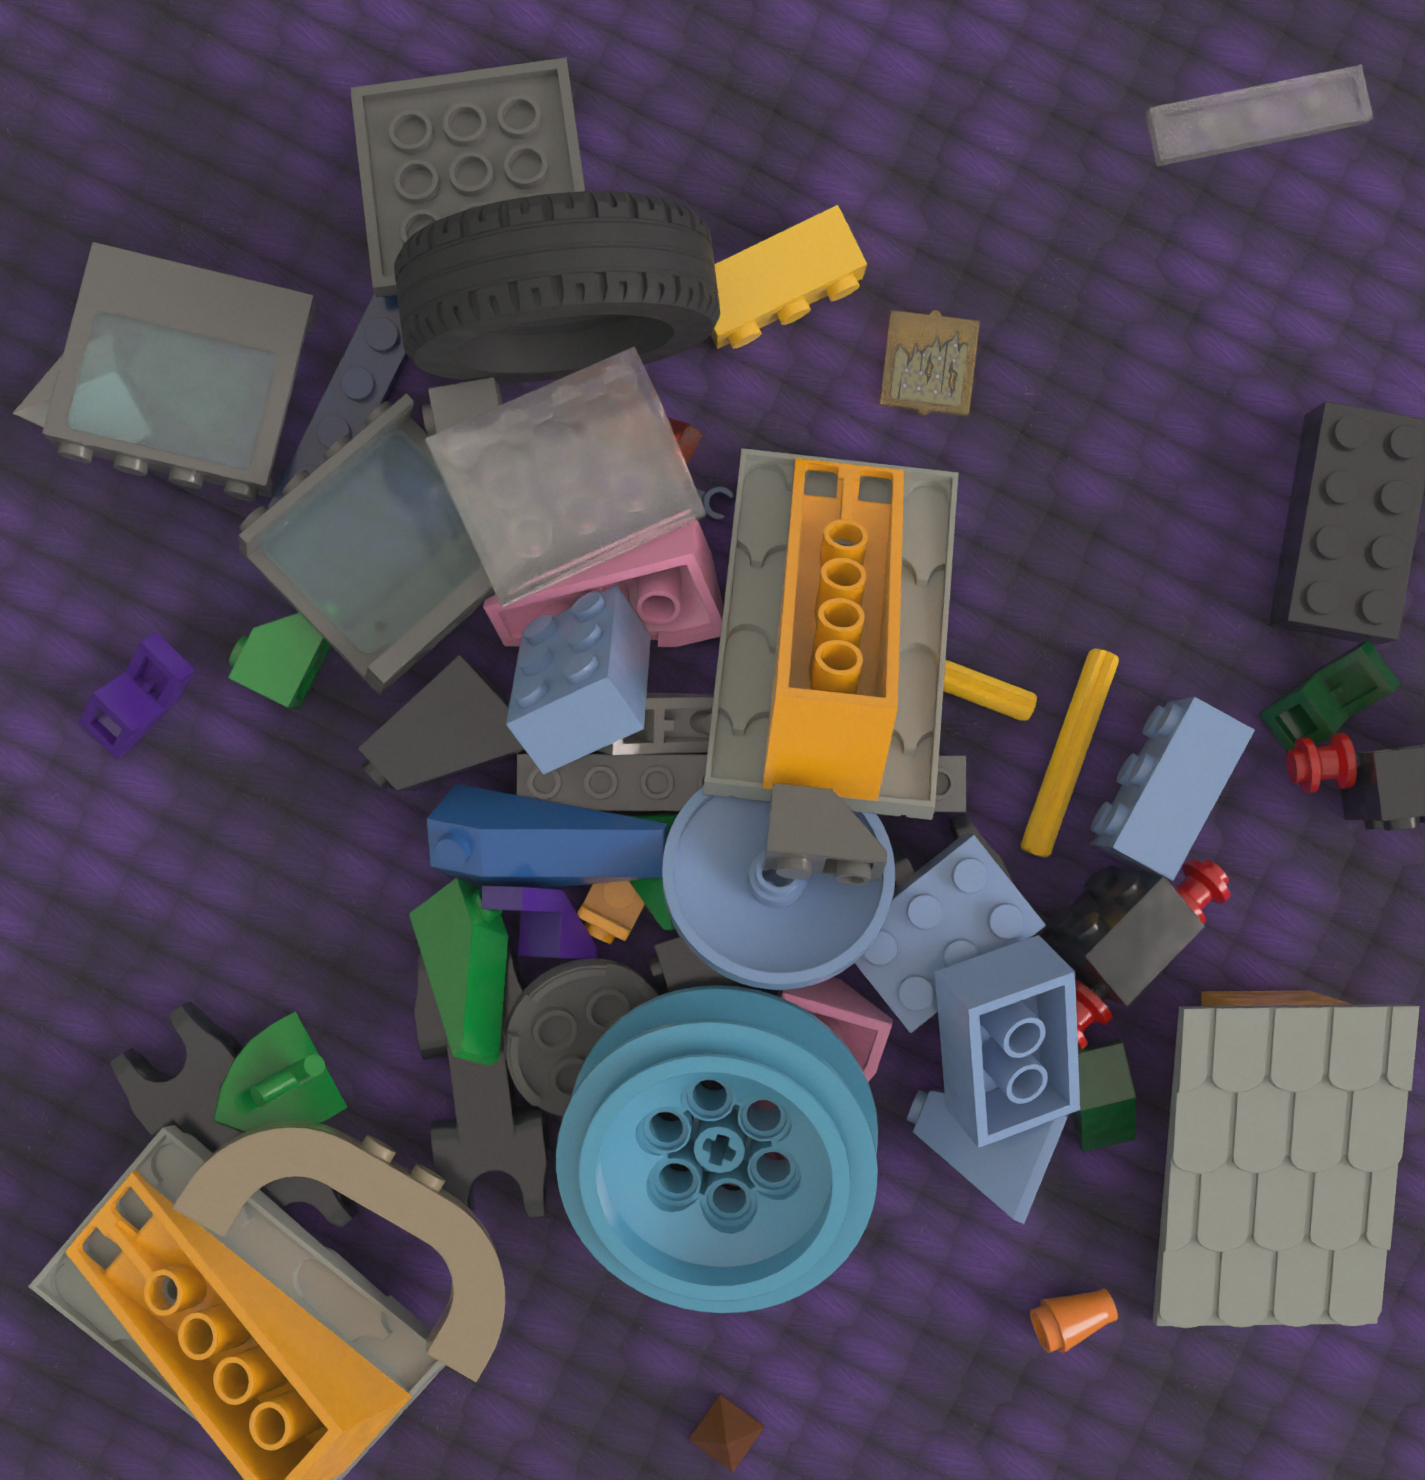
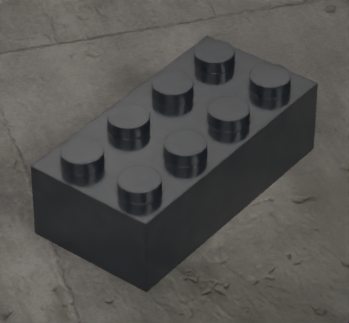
M1327 401L1305 414L1269 620L1270 627L1359 643L1368 639L1372 645H1379L1399 639L1425 486V419Z

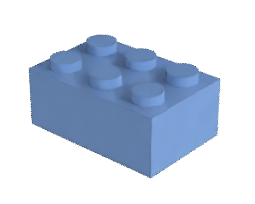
M617 585L602 593L594 591L585 594L571 608L554 616H540L522 631L506 725L543 775L644 729L651 635Z
M1196 697L1167 702L1164 708L1158 705L1149 716L1143 728L1142 734L1147 736L1148 739L1138 756L1132 753L1127 758L1117 776L1116 782L1122 786L1113 803L1110 804L1106 801L1092 821L1090 830L1096 834L1090 845L1137 871L1161 875L1167 880L1173 881L1255 730Z
M964 833L894 889L891 906L882 929L872 945L855 964L907 1030L912 1033L938 1012L935 971L1029 939L1046 925L975 835Z
M1039 935L935 971L946 1108L978 1148L1080 1110L1075 971Z

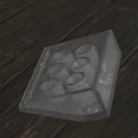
M635 347L425 438L436 467L501 607L706 516V511L659 396Z

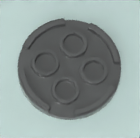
M596 958L579 959L563 963L536 978L521 993L513 1005L504 1032L505 1060L519 1092L534 1107L536 1105L549 1113L564 1117L578 1074L595 1043L623 1015L657 997L658 994L641 974L632 968L615 961Z

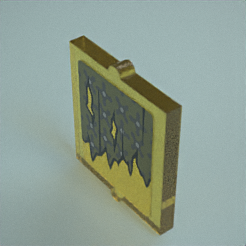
M891 310L879 406L916 410L922 417L927 416L929 412L968 417L980 321L943 317L937 310L932 311L930 315Z

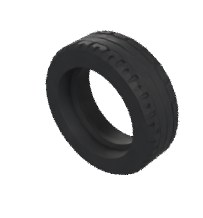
M582 191L535 195L486 204L455 213L423 227L406 240L394 262L402 339L406 354L423 371L457 380L473 381L494 377L496 382H534L584 377L633 368L674 356L700 344L710 336L721 314L709 227L690 207L660 196L631 192Z

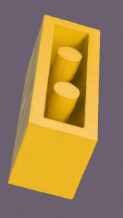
M838 205L715 264L721 314L710 335L717 349L729 343L733 349L742 347L754 341L762 334L760 328L778 319L782 325L792 323L810 312L809 304L826 296L829 297L830 301H836L853 293L860 287L858 281L863 279L867 263Z

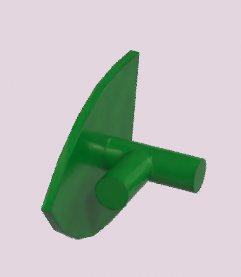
M296 1011L271 1024L249 1040L232 1061L219 1089L212 1122L244 1133L250 1129L275 1122L307 1121L321 1123L347 1108L325 1067L323 1058L318 1054Z

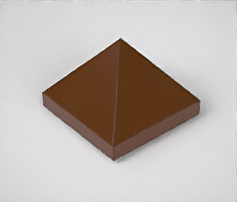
M719 1393L689 1435L688 1441L728 1470L734 1472L765 1428V1425L726 1396Z

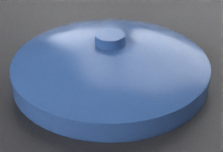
M704 786L701 787L687 801L677 815L669 831L663 855L662 884L666 907L675 929L687 947L702 962L719 974L741 984L772 990L797 989L815 985L840 974L853 965L868 950L878 936L889 912L894 894L895 863L893 851L886 830L877 814L852 811L887 850V863L880 880H871L866 885H846L837 882L835 876L813 873L807 879H789L777 875L775 869L764 868L770 802L734 798L735 796L703 795Z

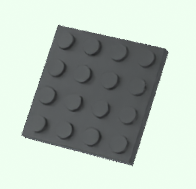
M566 57L350 87L372 286L377 298L397 295L394 262L406 240L423 227L455 213L499 201L543 194L585 191Z

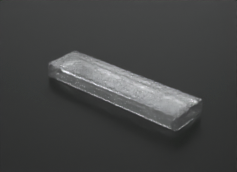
M1362 65L1150 107L1146 113L1156 166L1363 125L1373 118Z

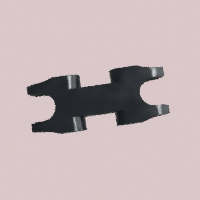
M508 941L500 1053L497 1063L490 1067L453 1057L421 954L418 957V989L414 1014L422 1059L429 1060L444 1057L449 1059L456 1117L433 1120L431 1123L435 1173L445 1180L442 1189L458 1198L473 1212L475 1209L474 1180L480 1174L491 1170L503 1171L513 1176L519 1183L523 1194L525 1211L528 1213V1218L545 1216L547 1211V1175L551 1151L545 1111L538 1106L517 1109L514 1081L508 1070L504 1055V1032L508 1016L518 997L527 988L512 941Z
M189 1001L169 1014L174 1029L186 1046L187 1059L183 1070L178 1075L160 1073L141 1053H137L133 1048L122 1052L110 1063L116 1078L129 1100L133 1113L153 1138L163 1127L175 1125L183 1133L194 1136L208 1150L214 1153L223 1144L242 1134L240 1131L212 1121L220 1086L232 1061L243 1048L232 1034L219 1027L202 1010ZM285 1177L274 1180L260 1188L283 1211L285 1206L290 1203L305 1202L317 1208L331 1224L336 1225L340 1229L358 1213L352 1199L312 1178Z

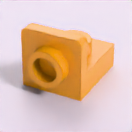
M629 881L597 883L592 885L577 915L586 921L584 926L591 936L612 944L615 937L626 941L645 903Z

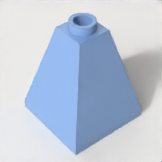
M933 1088L929 1093L921 1090L918 1091L909 1111L907 1121L916 1124L913 1130L914 1134L1013 1220L1024 1224L1068 1115H1063L1055 1120L978 1148L947 1110L945 1090Z

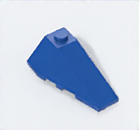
M460 784L453 786L427 818L430 866L452 879L459 878L477 886L543 889L662 878L663 855L667 841L666 823Z

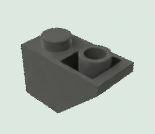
M773 783L767 826L765 869H775L777 875L789 879H807L812 876V873L835 876L837 882L846 885H866L871 880H880L887 863V850L833 789Z

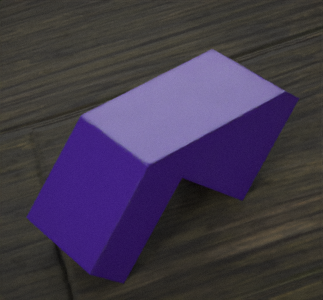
M155 632L140 642L123 674L93 692L79 723L118 760L180 699L196 670L161 635Z
M482 886L481 909L521 911L518 956L597 959L598 948L563 890Z

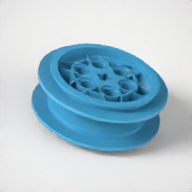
M712 985L676 990L657 996L623 1015L607 1029L586 1057L578 1074L571 1100L559 1130L556 1148V1173L559 1192L569 1220L584 1245L609 1272L637 1291L663 1303L700 1312L737 1313L768 1308L796 1298L819 1285L848 1258L862 1237L873 1210L877 1191V1112L871 1088L857 1059L832 1029L813 1014L778 996L738 986ZM714 1080L719 1082L724 1088L709 1090L703 1087L700 1082ZM758 1100H767L773 1102L778 1107L772 1110H764L758 1108L753 1103ZM670 1112L678 1116L680 1120L666 1121L659 1117L658 1113ZM717 1134L725 1135V1136H727V1137H726V1138H720V1137H717ZM768 1152H778L784 1155L786 1158L782 1160H771L765 1157L763 1154ZM679 1163L685 1165L689 1170L677 1171L668 1165ZM734 1183L742 1189L733 1191L725 1189L721 1185Z

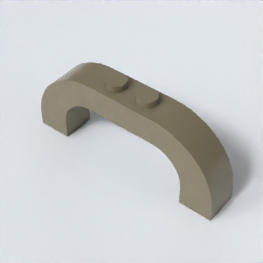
M307 1121L275 1122L250 1129L223 1144L199 1167L172 1209L223 1238L246 1201L258 1189L280 1178L298 1176L312 1178L328 1185L432 1246L446 1262L451 1273L452 1284L448 1302L425 1340L426 1354L477 1382L496 1348L505 1313L503 1273L495 1246L482 1222L462 1201L442 1189L445 1180L441 1176L420 1164H416L412 1171L392 1160L396 1154L394 1149L370 1135H367L364 1141L361 1142L339 1129Z

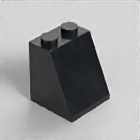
M461 655L452 661L358 748L368 759L362 765L367 774L382 789L386 790L390 787L397 791H415L515 758L517 754H527V752L506 725L510 702L473 662Z

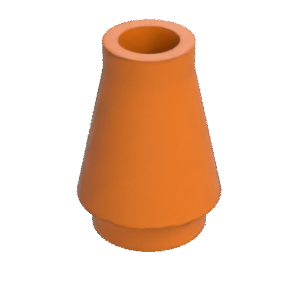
M1105 1288L1094 1292L1041 1299L1040 1306L1030 1310V1318L1035 1334L1047 1353L1059 1350L1064 1354L1106 1324L1118 1319L1114 1301Z

